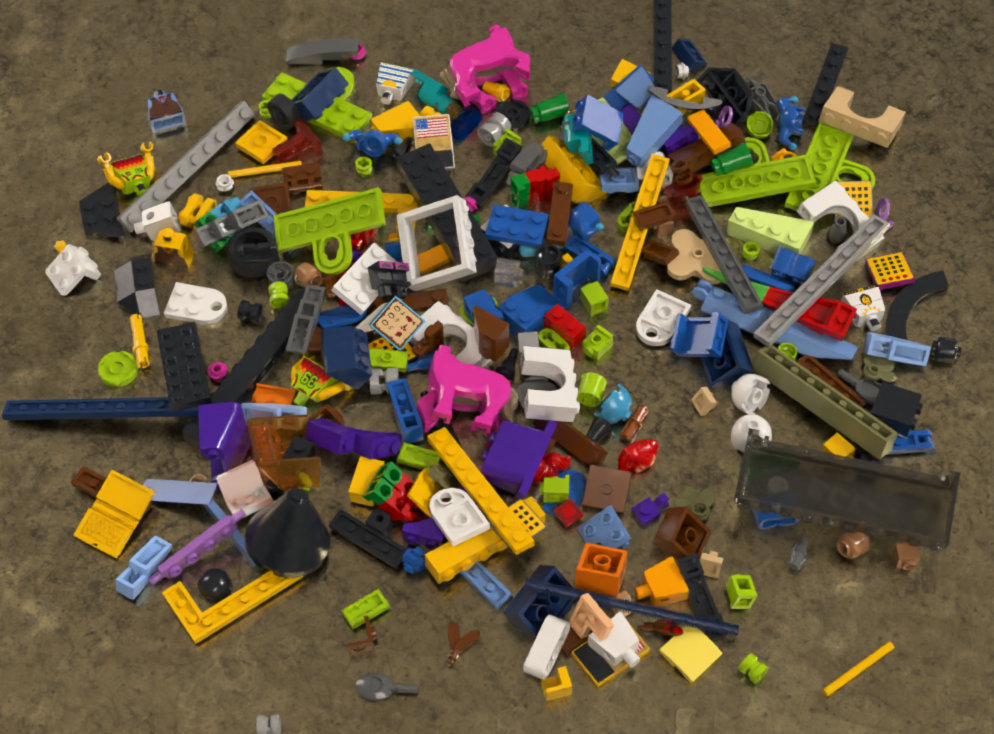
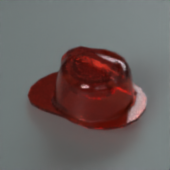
M692 173L693 180L690 183L676 185L673 182L663 189V194L666 196H676L680 202L684 203L685 199L699 196L701 191L700 184L703 178L698 173ZM688 176L680 178L679 181L687 179Z

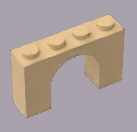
M837 86L823 106L819 122L888 148L900 129L906 112L888 106L883 115L878 118L861 117L849 109L855 92Z

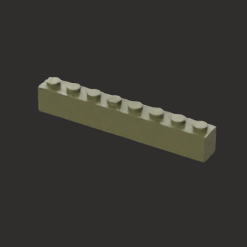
M773 345L771 347L765 346L757 351L753 363L755 372L879 460L891 452L898 436L896 431Z

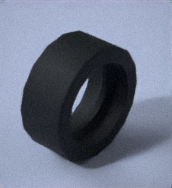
M279 93L268 102L267 107L271 116L283 128L291 129L301 121V114L297 106L284 94Z

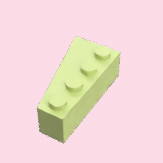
M736 207L728 221L726 234L745 242H756L760 248L774 254L777 253L779 247L801 254L812 234L814 221Z

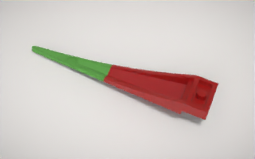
M706 267L702 269L704 273L728 285L721 272ZM751 282L762 304L775 311L794 293ZM819 298L796 322L822 336L826 334L842 341L856 314L857 308L838 300Z

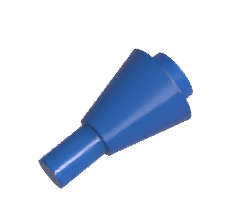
M435 351L416 362L407 364V372L417 369L429 370Z

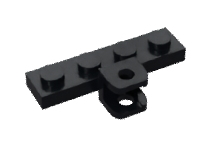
M340 509L328 525L333 531L397 570L403 564L401 560L407 549L387 537L393 528V522L391 521V516L381 509H375L365 523Z

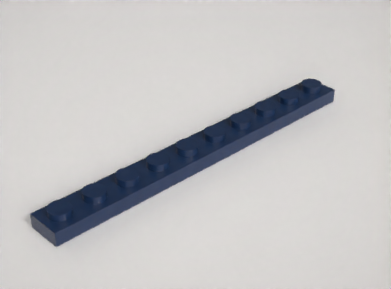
M168 397L7 400L1 415L3 420L199 416L198 407H193L171 413Z

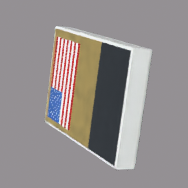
M449 114L413 117L416 149L430 143L445 169H455Z

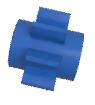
M418 546L416 549H407L401 560L404 563L403 566H405L404 570L411 574L414 571L422 572L426 567V551Z

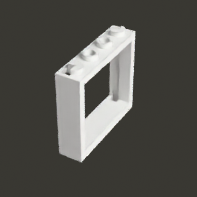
M456 195L396 215L403 263H409V271L406 272L407 281L411 283V286L407 288L419 291L477 273L475 265L477 260L473 252L474 241L470 231L472 225L468 218L469 207L463 198ZM454 209L462 264L421 277L413 221Z

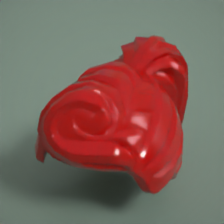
M653 439L637 440L623 448L618 458V470H630L639 473L651 467L659 450L657 441Z
M556 452L549 455L544 454L533 482L540 485V482H544V478L558 476L560 471H566L571 464V456L564 458Z

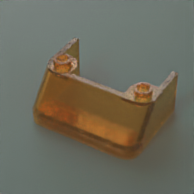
M307 415L256 417L247 421V433L255 465L277 487L285 491L294 488H316L320 486V457L277 459V456L285 454L288 448L287 445L291 444L295 436L305 439Z

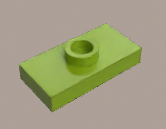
M369 348L372 369L381 368L386 370L387 368H398L399 372L407 371L409 352Z
M404 442L398 455L397 463L423 470L431 465L433 466L435 463L440 464L442 459L436 451Z
M376 589L341 611L354 630L365 623L364 616L368 615L370 620L389 609L390 605L380 590Z

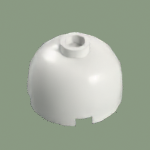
M745 374L732 385L731 396L734 405L746 414H756L753 411L757 407L761 410L768 399L770 389L767 388V383L770 384L769 381L757 374Z
M756 414L740 417L731 430V443L737 451L739 449L744 452L743 454L747 456L763 454L770 446L772 440L769 423L763 417Z

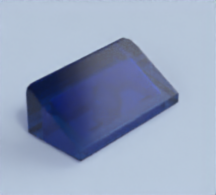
M465 108L451 122L452 138L463 142L482 122L483 118L478 109Z

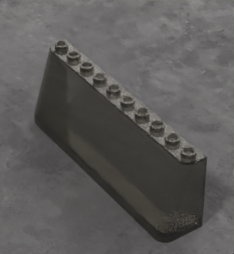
M749 428L734 496V503L737 504L738 508L744 510L756 509L762 514H779L780 517L785 519L793 517L800 519L804 523L816 522L827 528H843L844 531L850 533L862 532L868 537L880 536L891 542L903 541L914 547L926 546L933 551H942V549L947 548L960 472L950 470L947 476H941V472H937L936 475L770 441L769 436H765L764 439L759 436L760 430Z

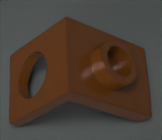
M320 327L315 328L307 350L309 354H322V328Z
M328 404L308 417V420H313L321 415L320 418L329 419L333 423L345 426L342 415L337 410L334 411Z
M368 615L364 616L368 640L348 643L349 655L375 650L373 639H377L375 626L370 627ZM358 646H364V647L359 648V649H353V648L358 647Z

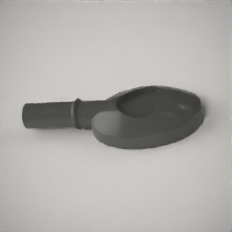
M840 369L837 375L851 384V386H854L861 399L874 405L881 384L870 379L859 380L843 369Z
M381 673L365 674L356 682L357 693L362 698L371 701L385 700L393 692L418 694V685L394 683L390 677Z

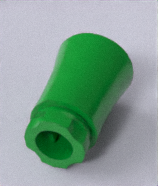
M563 92L529 107L535 124L561 118L571 113L567 98Z
M745 142L710 160L716 176L725 175L754 165L751 153Z

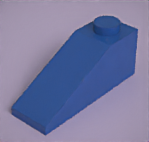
M407 379L388 382L387 388L403 443L410 444L424 440L423 425Z

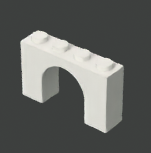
M834 181L802 202L797 210L804 220L814 222L827 214L841 215L852 225L853 234L869 219L858 207L856 201L850 198L844 187L839 185L837 181ZM882 235L860 258L877 248L884 240V236Z
M439 301L420 316L426 322L409 340V343L414 346L416 342L425 339L424 332L426 328L438 320L443 324L444 335H456L466 343L464 350L456 356L458 361L481 368L491 361V359H485L479 353L474 327L467 324L463 317L453 313L449 306L443 305Z
M523 346L520 357L521 374L544 376L552 379L560 386V389L555 391L528 389L524 401L525 418L573 422L575 415L579 414L580 403L576 401L578 396V388L575 387L576 373H573L574 359H571L570 350Z

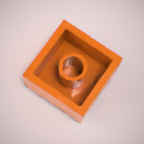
M586 543L576 569L575 588L617 597L626 572L628 551Z

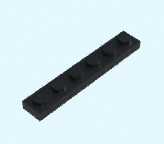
M831 43L803 117V125L814 128L818 127L823 106L833 93L849 47Z

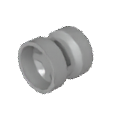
M274 714L271 717L257 715V734H281L280 714Z

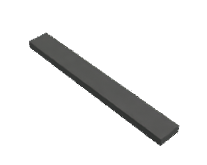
M703 196L685 199L684 205L743 313L747 314L762 310L763 304Z

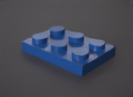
M493 204L485 236L489 240L539 248L544 241L549 214Z

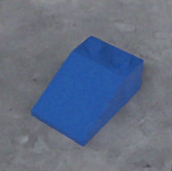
M538 284L511 295L497 308L501 310L504 321L509 323V330L518 337V333L539 332L542 330L545 322L544 315L557 304L565 310L567 307Z

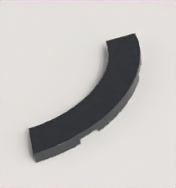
M944 271L933 272L917 278L915 283L908 284L899 292L888 311L885 335L908 340L906 322L908 315L917 302L931 294L948 290L949 285Z

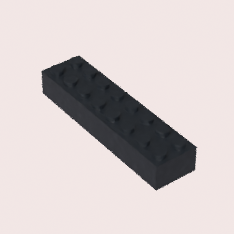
M430 143L396 157L397 170L418 207L456 195L462 198ZM454 209L425 217L453 267L462 264ZM470 209L468 211V218L472 225L470 231L474 241L473 252L477 260L475 262L477 273L461 277L462 283L497 268V255Z

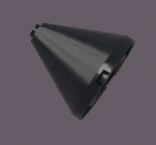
M294 488L258 511L251 518L246 528L245 547L249 557L259 568L265 567L274 571L273 575L295 578L310 574L321 566L329 551L330 535L307 493L302 489Z

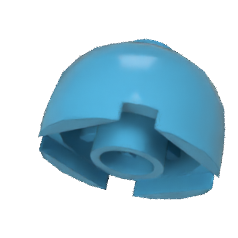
M620 383L616 386L618 390L611 391L599 405L598 409H601V411L594 412L597 418L601 417L609 424L617 423L621 419L625 421L632 413L629 410L632 405V397Z

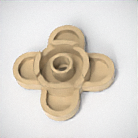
M681 229L676 231L671 238V247L678 249L679 255L667 265L669 276L676 280H685L695 276L703 281L710 282L711 285L720 283L721 281L702 271L706 267L721 272L705 241L699 239L690 230Z

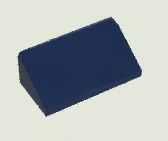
M677 39L672 50L680 62L688 66L689 72L707 65V62L691 40Z

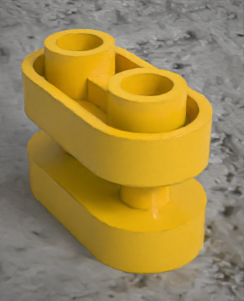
M196 193L189 196L184 210H181L178 216L180 225L188 228L191 227L199 218L217 207V201L212 198H207L204 201L203 196Z

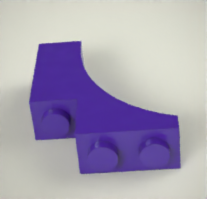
M629 104L619 111L624 113L622 123L630 134L633 135L642 115L632 104ZM691 125L681 126L660 148L668 157V154L698 140L699 135Z
M319 418L307 420L305 439L338 455L355 452L368 459L398 455L400 453L402 435L397 432H374L350 428Z
M461 486V490L465 491L468 494L465 488ZM432 517L420 522L404 523L402 528L403 540L411 545L419 544L434 550L447 541V538Z

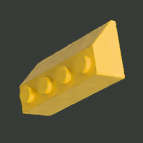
M548 135L541 144L544 146L543 149L547 150L544 165L548 169L556 167L560 173L558 182L573 184L571 197L573 203H590L608 194L601 192L599 177L590 165H586L584 159L580 158L579 152L570 153L565 143L560 141V138Z

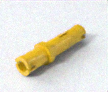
M133 314L129 318L134 341L133 352L136 354L137 367L140 368L142 365V368H146L150 365L147 353L149 347L145 341L142 316L139 314L137 317V314Z

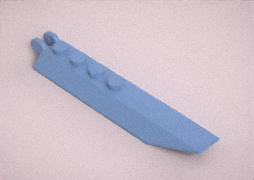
M700 280L697 283V287L692 291L694 297L704 301L700 312L712 316V312H720L728 320L738 324L739 328L752 334L775 312L763 307L760 311L744 314L733 294L712 286L710 282ZM795 322L775 342L779 345L791 343L797 348V353L806 354L814 358L852 360L858 349V346L844 340L839 341L826 334L822 336L798 322Z

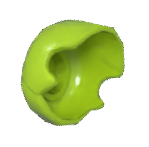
M755 111L746 120V130L751 137L763 139L772 132L773 120L767 113Z

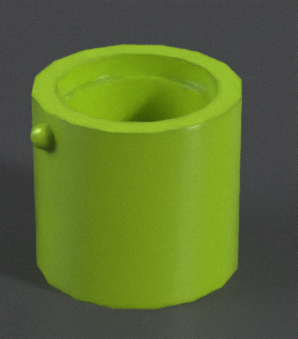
M584 373L581 376L578 387L577 401L589 407L599 406L606 388V379L597 373Z

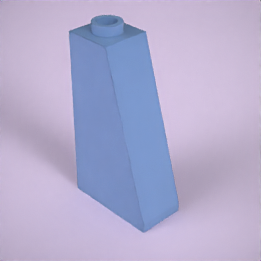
M652 95L626 148L628 161L642 168L649 161L651 154H655L682 124V112Z

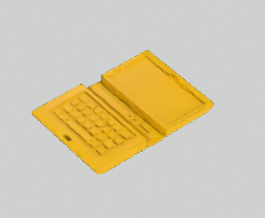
M111 470L98 492L97 499L92 508H88L73 536L114 558H118L152 500L155 491Z

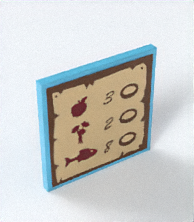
M395 296L370 326L401 351L426 321Z

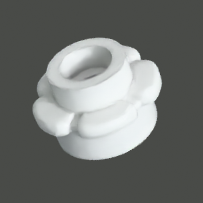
M684 63L677 64L675 66L676 78L684 80L688 77V66H685Z
M222 174L217 178L216 186L219 191H229L233 188L234 180L229 175Z

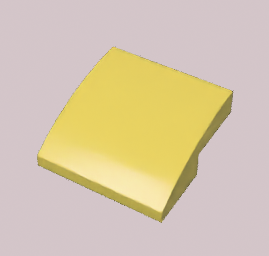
M686 624L681 628L684 631L683 635L673 636L658 651L672 667L676 666L691 683L723 653L701 630L697 629V627L695 628V626L692 628V625L689 627V624L688 626Z

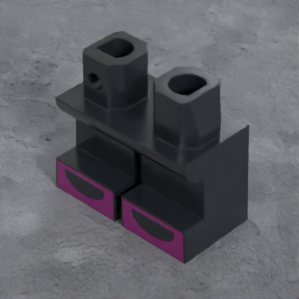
M377 261L367 267L372 290H378L379 299L390 298L392 296L391 291L394 292V297L396 296L399 299L403 300L407 297L406 288L411 286V283L407 281L406 272L409 271V263Z

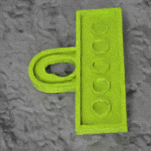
M336 67L349 83L345 88V92L333 100L334 104L322 111L323 115L320 118L308 120V122L342 137L345 133L355 129L362 131L372 119V113L345 101L354 89V76L349 70ZM281 72L262 95V101L271 100L279 93L292 99L307 83Z
M819 122L806 153L816 181V187L791 191L785 202L786 208L797 211L802 202L834 181L843 182L839 179V175L842 173L859 176L862 181H872L873 190L875 184L874 173L864 165L845 160L854 138L853 134Z
M749 137L744 138L748 149L758 156V162L753 166L716 176L714 172L697 175L700 194L705 199L708 207L816 187V181L807 154L770 161L763 142Z
M379 187L273 216L278 252L283 253L312 245L316 267L330 276L343 273L351 264L353 256L351 234L386 225L382 191ZM337 239L339 241L337 256L334 260H328L325 254V246L330 240Z

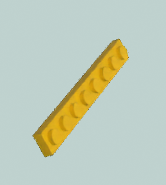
M651 154L634 211L656 205L669 164V158ZM633 214L610 286L629 291L648 229L639 230Z
M444 427L427 435L430 445L485 516L493 523L513 552L518 555L533 547V538L448 430Z

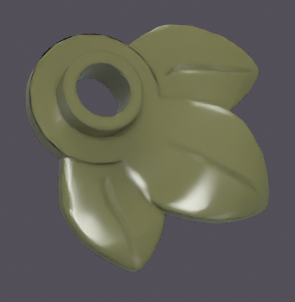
M865 355L863 358L864 379L876 382L881 380L886 383L897 380V376L891 372L895 366L893 360H888L885 357L878 359L873 355Z
M435 463L428 468L429 477L433 481L439 482L444 489H461L451 480L452 474L440 464Z
M686 485L682 493V499L675 500L674 504L675 507L686 506L701 521H704L709 517L710 507L714 504L715 497L710 487L699 493ZM697 510H700V511H702L703 513L699 514V513H697L696 511H697Z

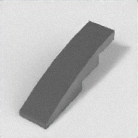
M358 38L318 40L288 47L287 64L322 65V60H340V56H358Z
M258 200L213 220L211 223L193 230L192 233L200 248H204L268 218L269 215L261 200Z
M306 285L297 314L295 313L286 351L306 355L320 316L326 287Z

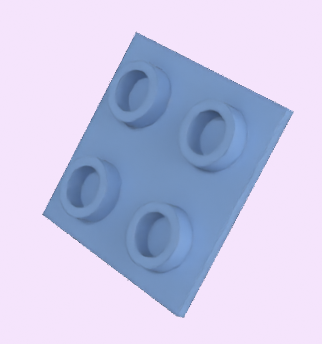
M609 505L577 527L585 543L616 549L622 547V549L629 547L630 544L628 542L632 539L612 505Z

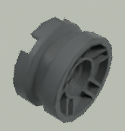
M278 261L271 264L267 269L269 285L274 282H284L289 290L295 284L294 270L289 263Z

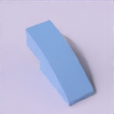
M867 332L862 351L867 355L885 357L888 360L926 366L931 347L905 339Z
M272 403L241 404L246 424L268 425L274 429L282 427L295 430L306 427L307 407Z
M155 535L129 560V567L116 578L115 591L134 600L149 583V577L158 571V566L166 559L172 549V544Z

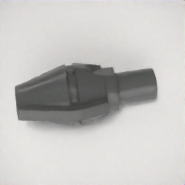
M801 537L799 543L793 544L790 549L788 564L796 572L806 563V546L809 541L806 537Z

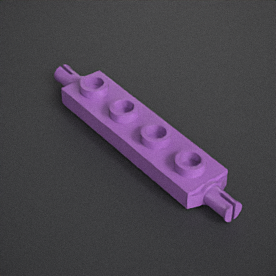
M240 508L232 516L226 515L158 566V571L149 577L150 582L155 585L163 577L171 579L178 576L185 567L197 562L201 555L214 549L221 540L230 537L238 528L237 522L246 516L243 509Z

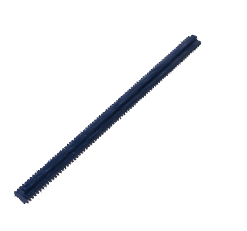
M526 578L524 590L527 588V591L528 589L531 591L532 589V592L535 590V593L536 591L539 593L540 591V594L543 592V594L547 595L548 593V596L551 593L553 597L556 594V597L559 595L561 599L564 596V599L567 597V600L568 598L571 600L572 598V601L575 599L577 602L581 595L589 593V591L584 592L581 589L576 591V588L571 589V587L568 589V586L563 587L561 585L560 587V585L557 586L554 583L553 585L552 583L549 584V582L544 583L541 580L536 582V579L531 580L530 578L529 580ZM592 592L589 593L593 600L599 604V607L604 605V608L607 606V609L608 607L609 609L612 607V610L617 608V611L620 609V612L623 609V612L624 610L625 613L628 611V614L630 611L631 614L633 612V615L636 612V615L638 613L639 616L644 614V617L649 615V618L652 616V619L653 617L656 619L657 617V620L660 618V621L663 618L665 622L667 620L668 622L671 620V623L673 621V624L675 621L676 624L679 622L678 625L681 622V625L684 623V626L685 624L688 626L689 624V627L692 625V628L697 626V629L700 627V630L703 627V630L704 628L705 631L711 629L710 632L713 630V633L715 630L716 633L721 631V634L724 632V635L725 633L728 635L729 633V636L732 634V637L733 635L736 637L739 634V625L736 626L733 623L728 624V622L715 621L714 619L712 621V619H707L706 617L704 619L701 616L696 617L693 614L688 615V613L682 612L680 614V612H675L674 610L672 612V610H667L666 608L664 610V608H656V606L653 607L651 605L648 607V604L643 605L641 603L640 605V603H635L634 601L632 603V601H627L626 599L624 601V599H616V597L613 598L611 596L608 598V595L603 596L601 594L600 596V594H595L594 592L593 594Z

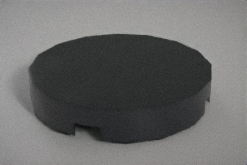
M519 100L503 101L497 105L494 113L503 114L510 121L511 131L523 129L530 121L528 106Z

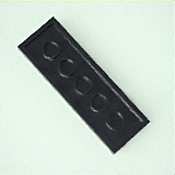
M184 323L156 330L171 413L198 407V405L211 404L212 401L196 323Z

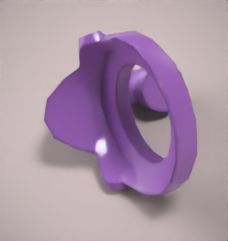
M730 106L723 107L718 120L715 121L719 129L731 123L733 112ZM729 111L728 120L724 123L725 115Z
M881 198L875 210V215L885 221L890 210V203L887 198ZM886 203L885 212L881 216L882 207ZM887 221L890 223L889 229L894 225L893 221Z

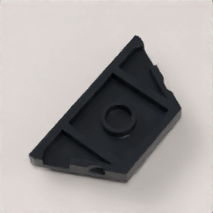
M107 183L79 201L85 235L100 236L107 239L111 236L119 238V241H125L123 226L117 219L120 215L114 186Z

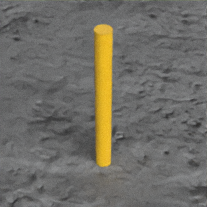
M301 161L233 170L228 171V175L231 178L271 173L282 171L283 167L302 165Z
M888 641L822 689L823 694L828 697L893 650L894 645Z

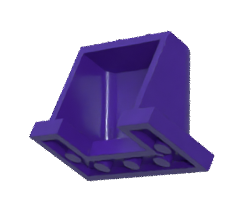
M503 420L498 431H493L489 443L492 445L489 450L485 449L481 457V461L484 463L480 472L489 483L515 494L511 504L520 498L523 500L527 495L556 428V422L549 420L542 431Z

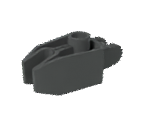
M751 76L747 77L746 83L754 92L750 112H765L775 120L779 115V108L769 87L765 83L758 84Z
M533 142L525 146L511 162L510 170L512 173L507 180V184L510 187L511 177L539 169L540 166L545 164L547 150L543 149L544 146Z

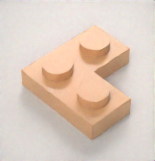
M589 593L581 595L569 620L570 626L581 639L587 637L590 630H592L598 639L603 641L608 638L614 626L610 618L602 611Z

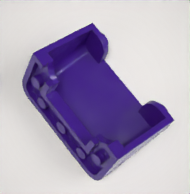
M237 402L198 405L200 451L203 457L211 460V483H217L215 490H220L217 476L240 466L250 448V436L243 408Z

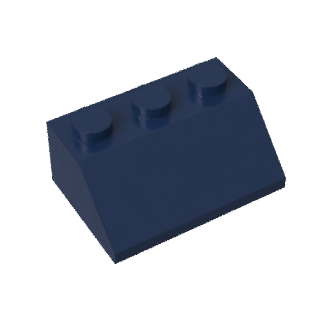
M334 67L317 73L291 100L297 106L302 119L305 121L317 120L323 115L322 111L334 104L333 100L345 92V88L349 83L338 69Z
M728 320L721 357H700L710 388L733 385L735 381L745 374L755 373L739 325Z
M353 326L322 330L321 339L325 374L358 390L372 376L367 333Z
M539 565L530 576V579H536V582L541 580L544 583L549 582L552 585L554 583L557 586L560 585V587L562 585L563 587L568 586V589L569 587L573 588L555 566ZM523 586L503 614L517 629L535 640L545 618L550 614L562 619L575 602V599L572 601V598L571 600L568 598L567 600V597L564 599V596L561 599L559 595L556 597L555 594L553 597V594L551 596L550 593L548 596V593L547 595L543 594V592L540 594V591L535 593V590L532 592V589L531 591L529 589L527 591V588L524 590Z

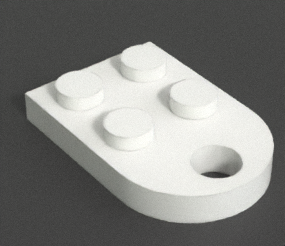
M176 282L164 311L165 318L210 325L217 323L225 316L227 302L225 296L218 290ZM214 306H221V307H222V308H221L220 310H218V311H213V310H212V308H213Z
M656 289L637 320L636 333L639 339L651 346H662L669 343L673 339L677 315L683 314L687 316L691 310V305ZM648 332H654L657 336L651 338L648 337L646 334Z
M447 488L437 492L430 501L431 516L452 547L490 529L489 522L465 491L457 488ZM444 498H450V499H451L449 502H442V501H441V500L444 499Z

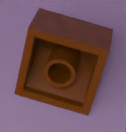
M475 305L473 308L474 333L479 353L485 359L497 362L509 346V323Z
M686 506L668 508L652 543L665 555L673 556L675 559L695 553L700 558L711 530Z

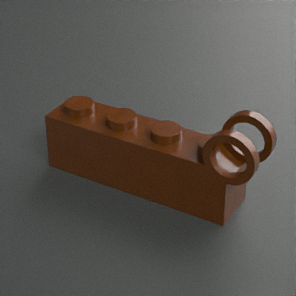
M733 123L720 128L721 132L730 141L731 147L715 155L701 138L668 154L670 169L673 173L677 174L674 177L675 184L685 185L693 180L692 173L709 165L710 160L716 158L717 155L725 153L745 142L742 130ZM688 176L687 179L679 181L680 178Z

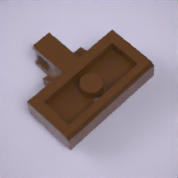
M437 320L433 325H429L424 332L425 339L416 342L412 347V353L419 359H422L425 355L436 350L438 351L439 345H444L443 324Z

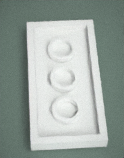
M375 243L369 247L331 289L332 292L360 315L379 296L378 290H372L367 267L377 261L397 262Z

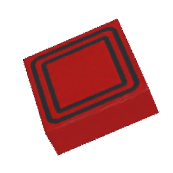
M571 498L554 509V514L565 527L570 526L583 517V512Z

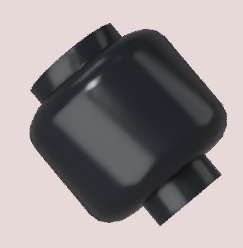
M938 337L937 341L933 340L930 355L937 362L952 364L955 358H960L962 347H958L956 339Z

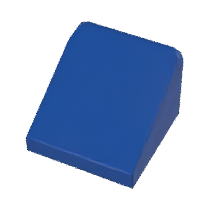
M400 242L386 243V253L397 262L403 263Z

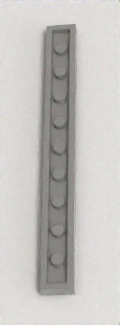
M241 101L117 217L127 232L134 230V223L142 222L143 210L162 204L255 116L245 101Z
M873 214L754 332V338L771 347L889 229L890 223Z

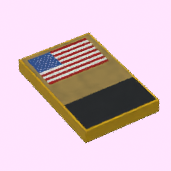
M631 626L639 639L638 649L634 652L642 658L650 652V648ZM588 641L571 652L573 658L598 688L629 667L624 660L618 665L613 666L588 645Z

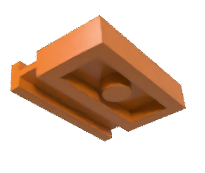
M257 383L251 403L293 405L296 390Z

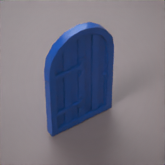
M349 305L340 306L320 312L317 323L322 330L337 328L364 319L367 315V310L360 315Z
M563 471L557 477L565 478V475H569V499L571 498L577 507L580 508L585 494L587 479L579 471ZM545 502L542 510L556 516L554 509L562 503Z

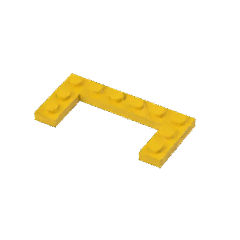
M307 190L305 207L359 192ZM382 193L384 213L401 214L418 208L412 194ZM417 220L413 221L414 233L416 232ZM398 223L396 225V233H399Z
M270 570L203 613L181 581L164 590L162 594L194 643L197 644L304 576L295 578L279 577L273 575L274 571Z

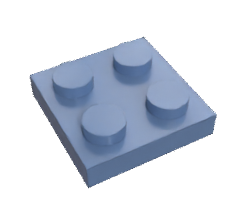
M636 167L616 168L620 172L616 178L609 172L602 175L599 173L601 192L611 194L615 192L632 193L639 191Z

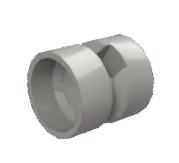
M495 112L488 118L487 123H484L477 130L478 137L484 144L493 147V143L505 134V130L507 128L511 129L510 121L503 114Z
M381 368L372 369V376L370 377L371 395L382 394L384 391L389 394L387 383L399 380L398 368H387L386 371H383ZM380 378H385V384H380Z

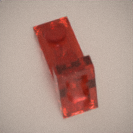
M301 119L295 122L297 135L272 148L274 161L277 164L283 163L307 148L316 156L323 154L321 141Z

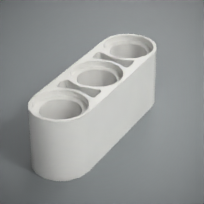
M550 614L545 618L524 663L523 671L542 680L547 679L569 633L570 622Z

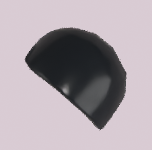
M214 568L208 569L201 575L198 581V589L203 597L210 599L212 602H219L231 594L233 584L225 571Z

